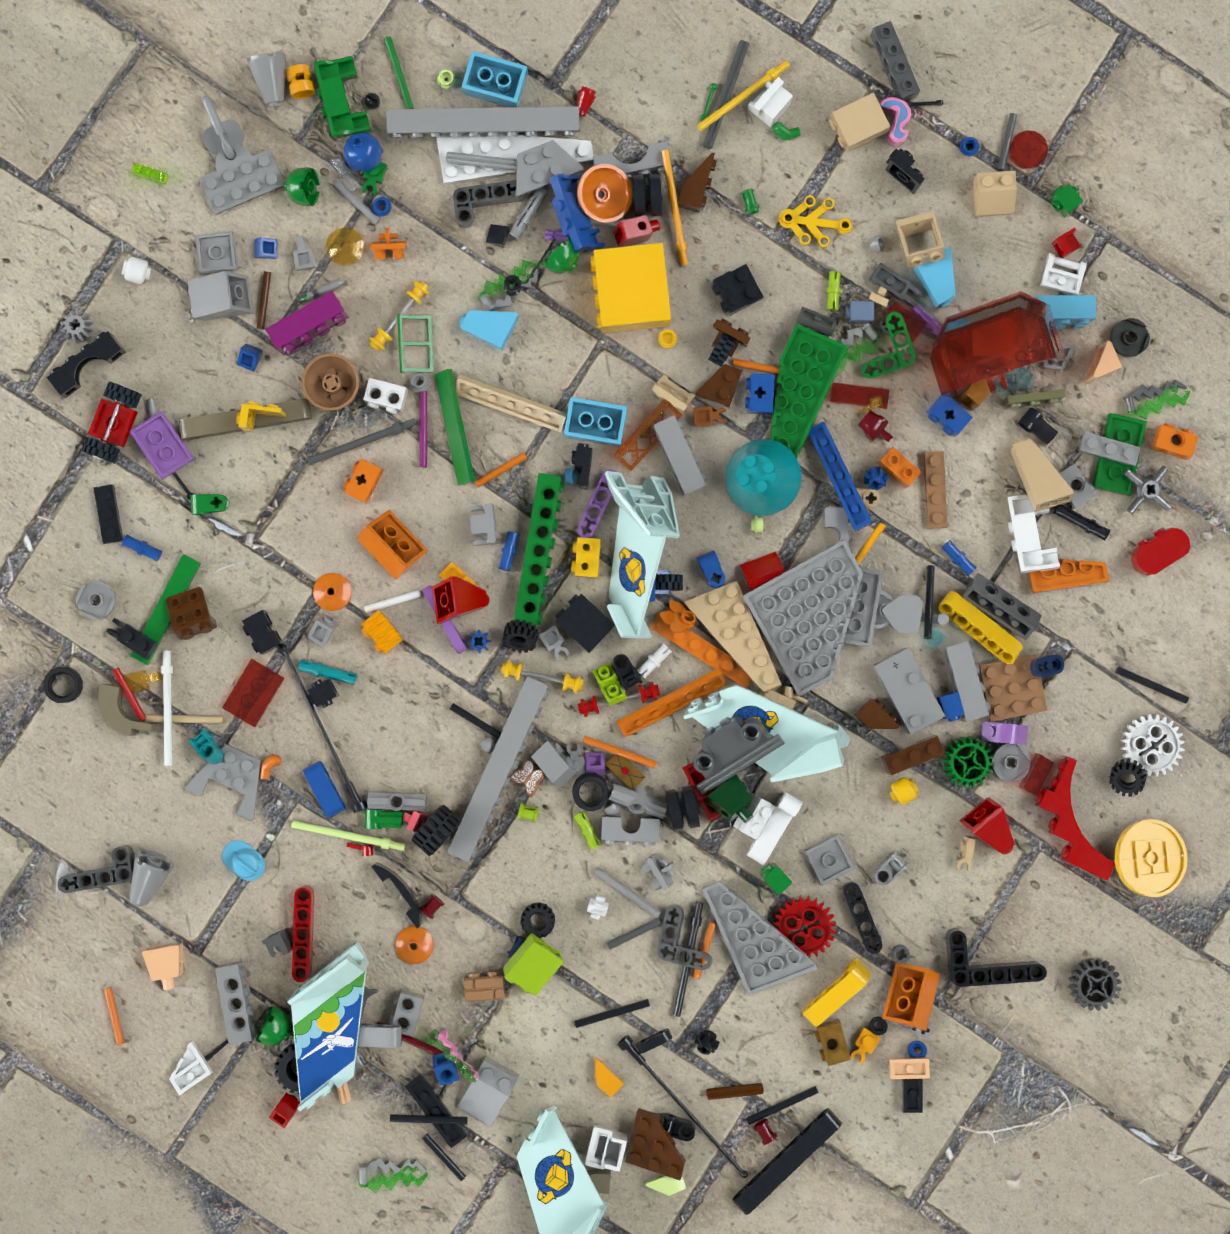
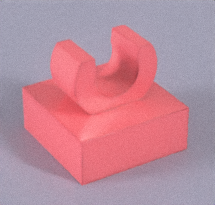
M414 811L413 814L405 812L402 820L408 822L406 829L417 832L425 823L428 815L419 811Z

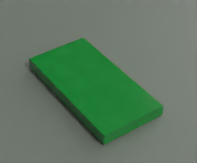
M1109 413L1103 437L1142 447L1147 421ZM1098 457L1092 483L1093 488L1131 496L1133 482L1123 474L1127 469H1130L1135 474L1138 460L1136 466L1133 467Z

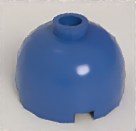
M364 132L355 133L346 140L344 157L349 167L354 171L364 170V172H368L376 168L382 160L383 150L378 140L371 134Z

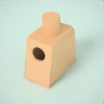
M183 942L143 950L142 955L151 980H162L163 990L175 988L174 977L183 974Z

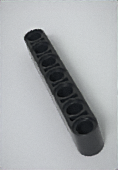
M826 1108L737 1192L732 1201L745 1215L750 1214L840 1128L842 1122L829 1108Z

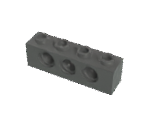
M889 21L874 27L870 37L896 98L903 101L917 98L920 89L892 22Z
M977 573L968 583L962 598L1025 640L1036 630L1042 617L1041 614L980 573Z

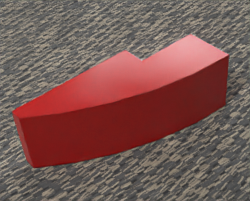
M693 762L682 767L709 822L722 817L721 814L706 803L708 795L715 789L713 788L702 795L696 785L706 778L694 768Z

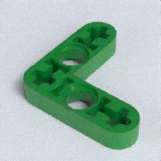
M893 311L886 318V325L895 352L865 362L862 366V374L866 378H875L914 363L916 353L901 313ZM892 315L900 318L898 326L899 328L903 326L904 329L892 332V329H896L894 323L889 322L892 319ZM899 333L906 335L907 340L903 344H898L895 340L896 335ZM908 344L910 348H906L907 353L912 354L909 362L906 359H902L904 356L903 349L901 351L898 350V348L905 347ZM886 358L894 360L892 368L884 367L883 361ZM876 361H880L882 372H879V368L875 369L872 375L870 372L865 371L868 365L875 367L878 365Z

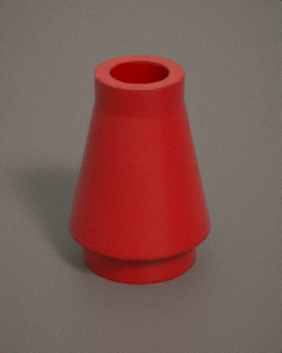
M584 86L581 87V90H578L576 107L579 106V115L583 117L586 116L596 98V91Z

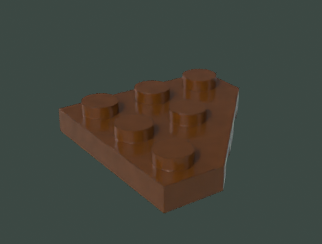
M638 1108L625 1162L680 1181L686 1159L675 1147L676 1143L668 1130L665 1131L660 1123L661 1119L658 1114Z

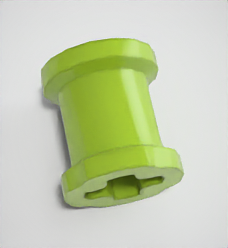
M520 803L517 819H527L536 823L539 807H530Z

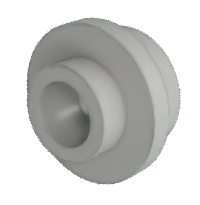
M418 373L412 377L410 384L414 391L424 392L428 389L430 381L426 375Z

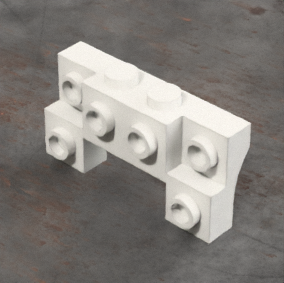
M1028 495L1008 497L1011 516L1008 528L1009 533L1014 535V540H1011L1013 552L1017 551L1021 574L1059 569L1060 563L1058 561L1057 548L1041 550L1035 515L1049 513V508L1034 512Z

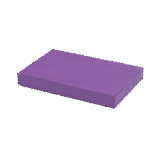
M162 411L129 431L162 480L195 460Z

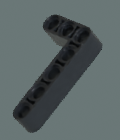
M952 928L946 933L949 979L958 987L1039 982L1044 980L1047 975L1046 968L1036 961L969 966L966 935L957 928ZM959 933L960 940L956 943L952 942V936ZM956 953H961V960L958 962H954V955ZM1039 967V968H1040L1039 974L1036 975V976H1033V975H1032V970H1033V968ZM1016 968H1020V975L1013 977V971ZM1000 969L1002 972L1001 976L994 978V972ZM977 971H982V977L975 980L974 974ZM958 972H962V980L955 981V975Z

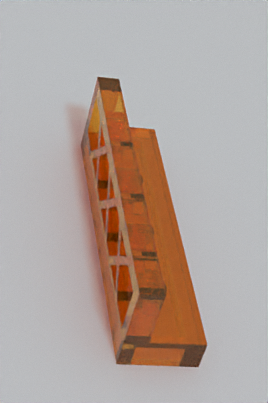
M666 399L660 403L614 454L630 471L659 442L656 435H651V427L658 423L656 421L660 417L661 420H664L663 414L669 408L677 415L676 419H680L683 415ZM649 430V435L644 436V434ZM641 438H649L647 449H638V441ZM636 452V461L632 465L623 459L627 453Z

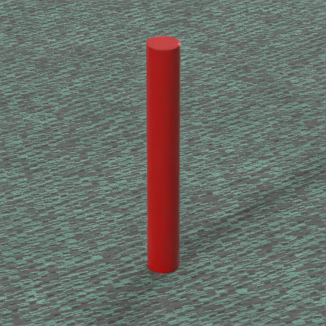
M120 668L112 670L139 721L146 719L147 717Z

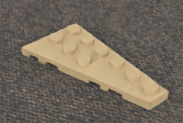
M737 581L684 602L686 607L694 613L695 617L708 629L710 634L732 656L735 662L748 674L750 679L763 693L781 686L779 677Z

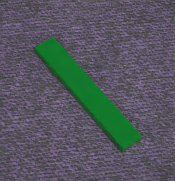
M446 369L436 373L435 379L459 486L474 482L475 477L452 369Z
M184 554L182 555L142 632L157 642L158 645L148 660L142 658L134 651H132L130 657L149 665L171 623L166 599L188 590L201 565L200 562Z

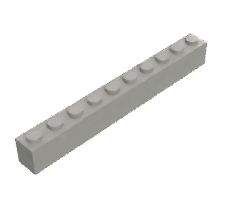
M579 106L386 109L387 133L392 135V138H404V135H411V138H423V134H430L431 138H441L442 134H449V137H461V134H469V137H480L481 133H488V137H499V133H507L509 137L518 136V133H526V136H537V133H545V136H556V132H564L565 136H574L576 132H579Z
M527 676L447 853L467 862L471 858L475 859L479 850L476 845L479 840L483 841L487 831L484 830L486 823L490 824L495 815L492 810L495 805L499 806L503 797L500 795L502 788L506 789L511 778L508 777L510 770H515L519 762L516 760L518 753L522 754L527 744L524 742L526 735L530 736L534 729L532 722L534 718H539L543 709L540 707L542 700H547L550 690H548L549 685Z

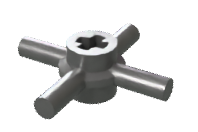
M1162 466L1152 479L1141 480L1130 469L1124 472L1123 475L1136 485L1137 498L1127 509L1130 514L1133 515L1143 501L1154 500L1165 511L1172 507L1171 504L1159 495L1158 483L1168 472L1167 467Z

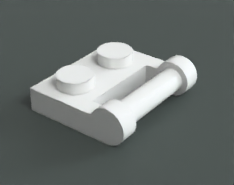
M1049 253L1040 286L1070 295H1079L1087 263L1070 261ZM1055 264L1077 270V274L1055 269L1052 266Z

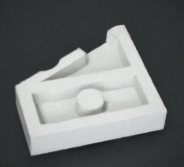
M194 1041L188 1044V1048L179 1060L176 1070L173 1071L169 1078L179 1096L213 1073Z

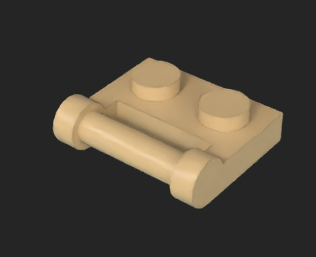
M664 374L654 385L652 391L658 397L672 403L676 409L684 411L696 395L692 392L688 393L670 381L669 377Z

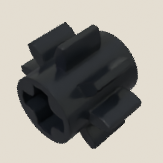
M710 1030L700 1031L694 1041L695 1044H698L697 1050L705 1055H709L711 1052L714 1053L720 1044L716 1040L717 1035Z

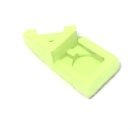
M665 1175L661 1177L656 1176L643 1183L644 1186L667 1196L686 1189L683 1178L679 1181Z

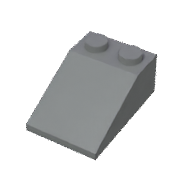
M485 1056L477 1070L478 1080L472 1079L457 1107L491 1126L514 1088L519 1074Z

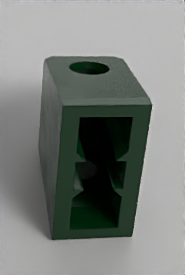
M737 775L731 777L708 795L706 803L731 822L739 816L744 823H747L753 818L752 813L748 810L751 806L752 798Z

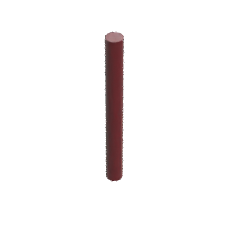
M401 1034V1041L430 1054L438 1055L445 1053V1051L419 1039Z

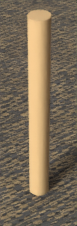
M146 714V722H164V715ZM172 715V723L223 724L224 716Z

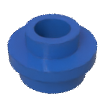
M966 137L960 143V151L965 156H973L979 150V143L973 137ZM966 145H971L972 150H968Z
M385 197L375 199L372 204L374 213L381 217L388 215L392 208L390 201ZM381 204L386 206L384 210H379Z
M913 1041L909 1044L907 1052L910 1058L925 1057L927 1048L923 1042ZM919 1048L921 1053L915 1054L913 1049Z

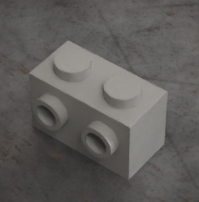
M547 741L531 757L554 785L562 787L577 773V770L573 767L575 763L568 756L565 757L562 752L564 750L559 744Z

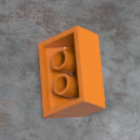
M390 510L366 525L357 537L359 542L395 580L406 573L428 552L423 544Z
M896 962L882 1019L927 1031L940 974L927 968Z

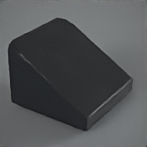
M491 224L486 243L504 248L509 227Z

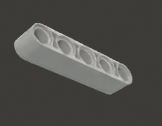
M360 1023L358 1046L401 1047V1025Z

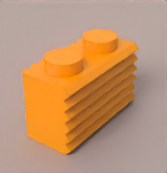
M381 610L375 612L361 624L363 626L361 631L368 639L371 637L376 642L374 647L380 654L382 652L388 654L405 640Z

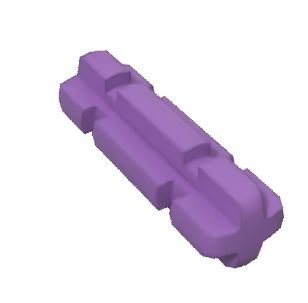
M547 229L545 231V239L547 241L556 239V241L569 242L567 240L569 236L564 237L562 230L553 231L552 229Z
M916 305L911 313L915 317L918 316L925 326L932 329V332L939 336L944 331V326L940 323L938 324L937 320L927 311L924 312L920 305Z

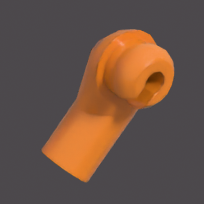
M272 754L262 762L260 779H270L271 768L275 765L279 766L282 762L279 755Z

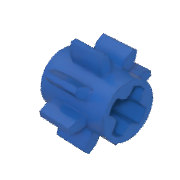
M878 466L866 470L864 476V483L868 484V488L872 490H879L883 486L885 487L888 480V473H883V468Z
M480 630L477 631V635L470 633L473 638L467 641V643H472L471 651L477 648L478 653L481 654L482 648L489 650L486 645L492 641L486 639L487 632L484 635H481ZM476 637H477V638H481V637L484 638V639L482 640V642L484 643L483 646H481V645H477V646H476V645H475V644H476V640H475Z

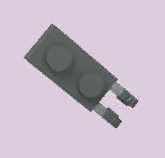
M882 263L878 265L869 279L879 287L887 289L888 293L911 307H915L917 303L905 295L906 292L909 290L920 298L923 295V292L913 286L910 281Z

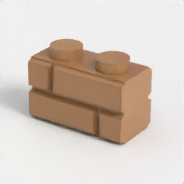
M498 970L488 971L487 975H480V972L468 973V976H465L466 1002L505 999L504 974H499Z

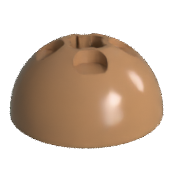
M323 354L314 358L306 366L302 376V389L311 404L322 410L335 411L346 407L354 400L359 389V376L355 366L347 358L338 354Z

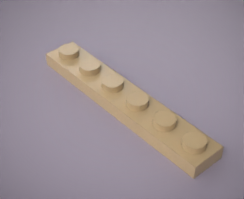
M463 375L458 377L456 383L458 396L557 432H562L567 413Z

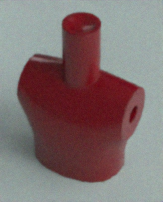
M871 410L857 425L872 441L879 435L887 442L893 438L891 434L884 430L889 422L883 416L877 415Z

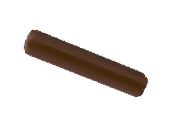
M762 1083L709 1088L706 1092L708 1100L761 1095L764 1093Z

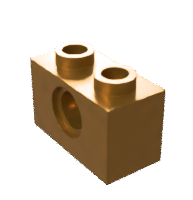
M839 1019L824 1022L817 1026V1031H814L817 1043L821 1042L822 1049L819 1050L822 1061H826L827 1065L831 1066L851 1060ZM829 1039H836V1044L833 1047H828L827 1041Z

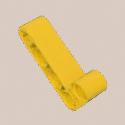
M855 958L845 968L844 974L803 1009L802 1014L815 1027L819 1026L868 983L871 972L858 958Z

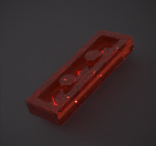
M833 382L830 402L887 409L890 390Z

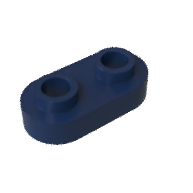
M1057 654L1034 659L1030 664V671L1036 678L1059 674L1064 669V660Z

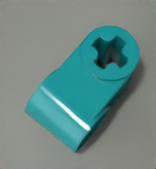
M203 727L201 729L202 732L196 737L190 738L189 742L202 759L214 765L218 764L223 759V751L216 743L213 735Z

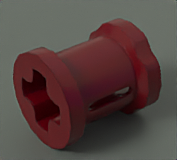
M432 893L430 895L431 898L426 904L419 908L430 919H433L436 911L445 904Z
M767 1118L760 1120L753 1126V1130L757 1131L760 1135L763 1145H767L777 1138V1134L770 1128Z

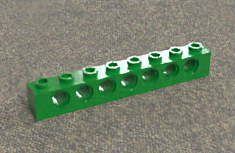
M538 473L514 622H516V619H519L520 622L526 620L527 624L531 622L532 626H536V629L537 625H541L543 614L539 612L540 606L545 604L546 595H543V588L548 586L549 576H546V570L551 568L552 557H549L550 549H554L555 538H552L553 530L557 531L558 519H555L556 511L560 512L562 502L558 500L559 493H563L565 485L561 476ZM546 490H552L555 493L552 499L547 500L544 498ZM547 508L551 510V516L544 519L540 513L543 509ZM545 527L548 529L546 537L542 538L537 535L539 528ZM538 546L544 547V555L536 556L534 554L535 548ZM534 565L541 566L542 571L539 575L531 573V568ZM530 584L538 585L539 590L536 594L528 592ZM527 603H534L535 611L533 613L525 611Z

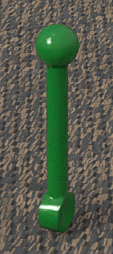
M715 83L710 84L711 90L706 103L704 114H702L700 118L701 121L705 120L708 117L707 114L712 100V96L714 90L717 89V85Z

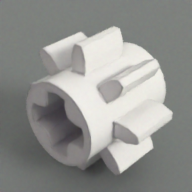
M597 895L596 899L590 898L586 911L591 913L590 918L599 920L600 916H606L609 903L605 902L606 897Z

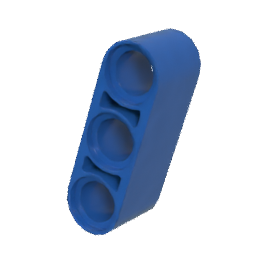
M321 761L303 769V773L327 818H331L346 810L339 792Z

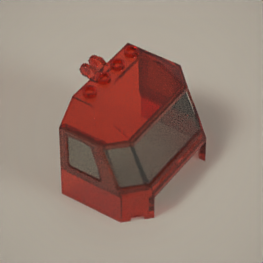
M1022 291L946 317L933 342L930 357L941 396L952 398L959 397L957 389L983 380H987L990 392L994 394L996 393V385L994 384L993 377L999 376L1001 387L1006 390L1008 389L1005 376L1007 372L1049 359L1053 361H1067L1050 305Z

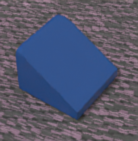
M256 238L254 241V258L277 259V239Z
M245 344L240 349L237 365L254 372L263 350Z

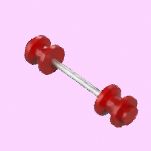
M653 681L650 682L648 687H643L640 684L638 685L639 693L627 695L626 697L631 699L641 696L642 703H645L646 699L651 697L657 700V696L660 695L658 684L654 685ZM592 696L591 701L586 702L584 699H580L581 703H578L580 715L584 714L586 718L590 712H595L597 715L600 714L598 706L607 705L608 703L607 701L597 703L596 697Z

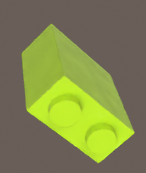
M531 933L503 967L505 979L511 984L516 983L525 993H531L536 996L563 964L564 959L560 951Z

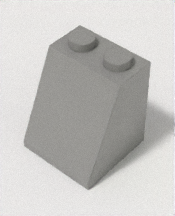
M222 271L188 281V293L190 295L193 319L206 321L253 313L247 275Z

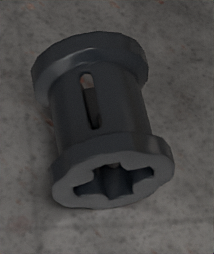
M510 275L506 277L504 291L507 295L514 297L520 293L521 281L518 276ZM512 283H515L514 288L511 289V288H510V285H511Z

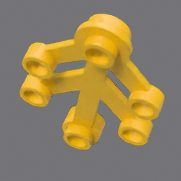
M811 195L807 196L804 202L794 210L785 209L780 213V225L784 228H791L798 237L799 243L803 246H807L810 243L811 236L808 233H803L798 224L805 225L821 248L828 247L830 239L828 236L823 235L817 227L837 229L842 235L849 234L853 227L851 220L848 218H842L840 221L818 218L826 211L833 209L835 202L832 198H826L823 204L807 217L799 215L807 208L814 207L816 200ZM811 199L813 201V204L808 205L806 203V200ZM829 201L831 202L832 206L827 207L825 203ZM785 216H791L792 220L786 221ZM842 223H847L848 228H843ZM807 237L808 242H803L801 238ZM821 239L827 240V244H826V245L821 244L820 240H821Z

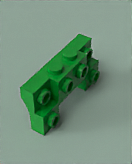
M352 56L314 62L320 87L317 88L319 99H323L324 106H321L324 118L328 119L333 139L360 132L371 133L366 111L351 114L343 81L358 78Z

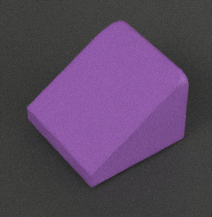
M604 752L585 753L586 773H596L600 776L605 775Z

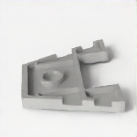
M226 744L221 749L223 751L222 761L215 765L208 763L186 785L185 789L202 796L210 779L245 795L236 814L253 821L255 818L262 760Z

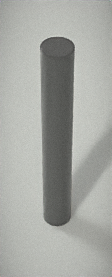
M1010 113L997 168L1000 171H1005L1017 114Z
M656 918L607 942V946L609 949H613L662 924L659 918Z

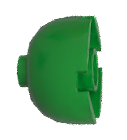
M302 167L293 170L289 174L285 182V191L291 201L300 206H314L317 203L320 192L316 191V185H320V181L314 168Z
M570 236L567 238L568 244L564 241L547 257L549 259L548 262L546 260L542 261L545 267L555 274H562L566 271L571 273L578 266L576 262L579 259L580 251L575 252Z
M273 1006L262 1024V1032H258L256 1042L266 1046H276L283 1039L287 1041L292 1032L289 1029L290 1018L288 1014L282 1009Z

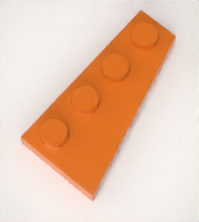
M1058 559L1060 563L1059 569L1028 572L1032 594L1102 584L1110 581L1106 562Z

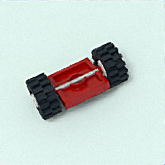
M109 381L103 396L117 402L113 403L101 398L88 431L89 435L101 439L102 442L87 437L82 452L115 464L120 449L108 444L110 442L124 448L130 434L129 431L138 413L135 410L124 407L123 404L137 408L142 394Z

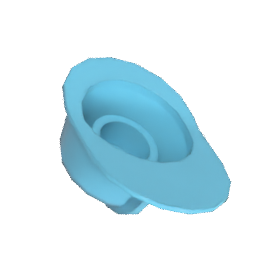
M236 840L225 846L222 856L224 864L237 876L247 881H253L263 874L265 870L264 858L250 845Z

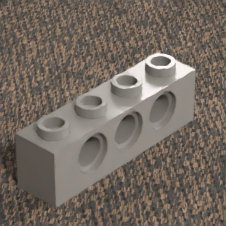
M242 961L219 965L215 968L229 1045L252 1041L256 1037L257 1026L252 1020V1015H254L253 1005L249 1004L250 988L245 982V977H247L246 967L242 966ZM230 979H235L238 982L237 988L231 987ZM234 998L240 999L241 1007L234 1005ZM237 1017L244 1019L245 1026L238 1025Z

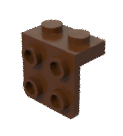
M201 587L166 599L173 631L181 640H188L193 638L194 635L209 633L212 629L217 628L216 620L209 613L204 591Z

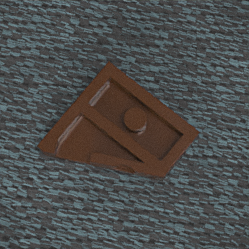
M724 364L696 391L695 395L730 407L742 370Z

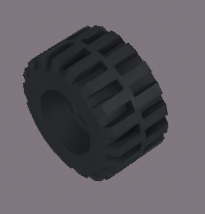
M441 805L413 835L412 842L428 856H431L461 823V819L446 805Z
M291 1043L277 1058L274 1068L277 1070L275 1077H279L277 1082L279 1084L283 1083V1089L289 1088L290 1093L298 1091L299 1094L298 1076L294 1074L290 1065L291 1060L296 1058L295 1043Z

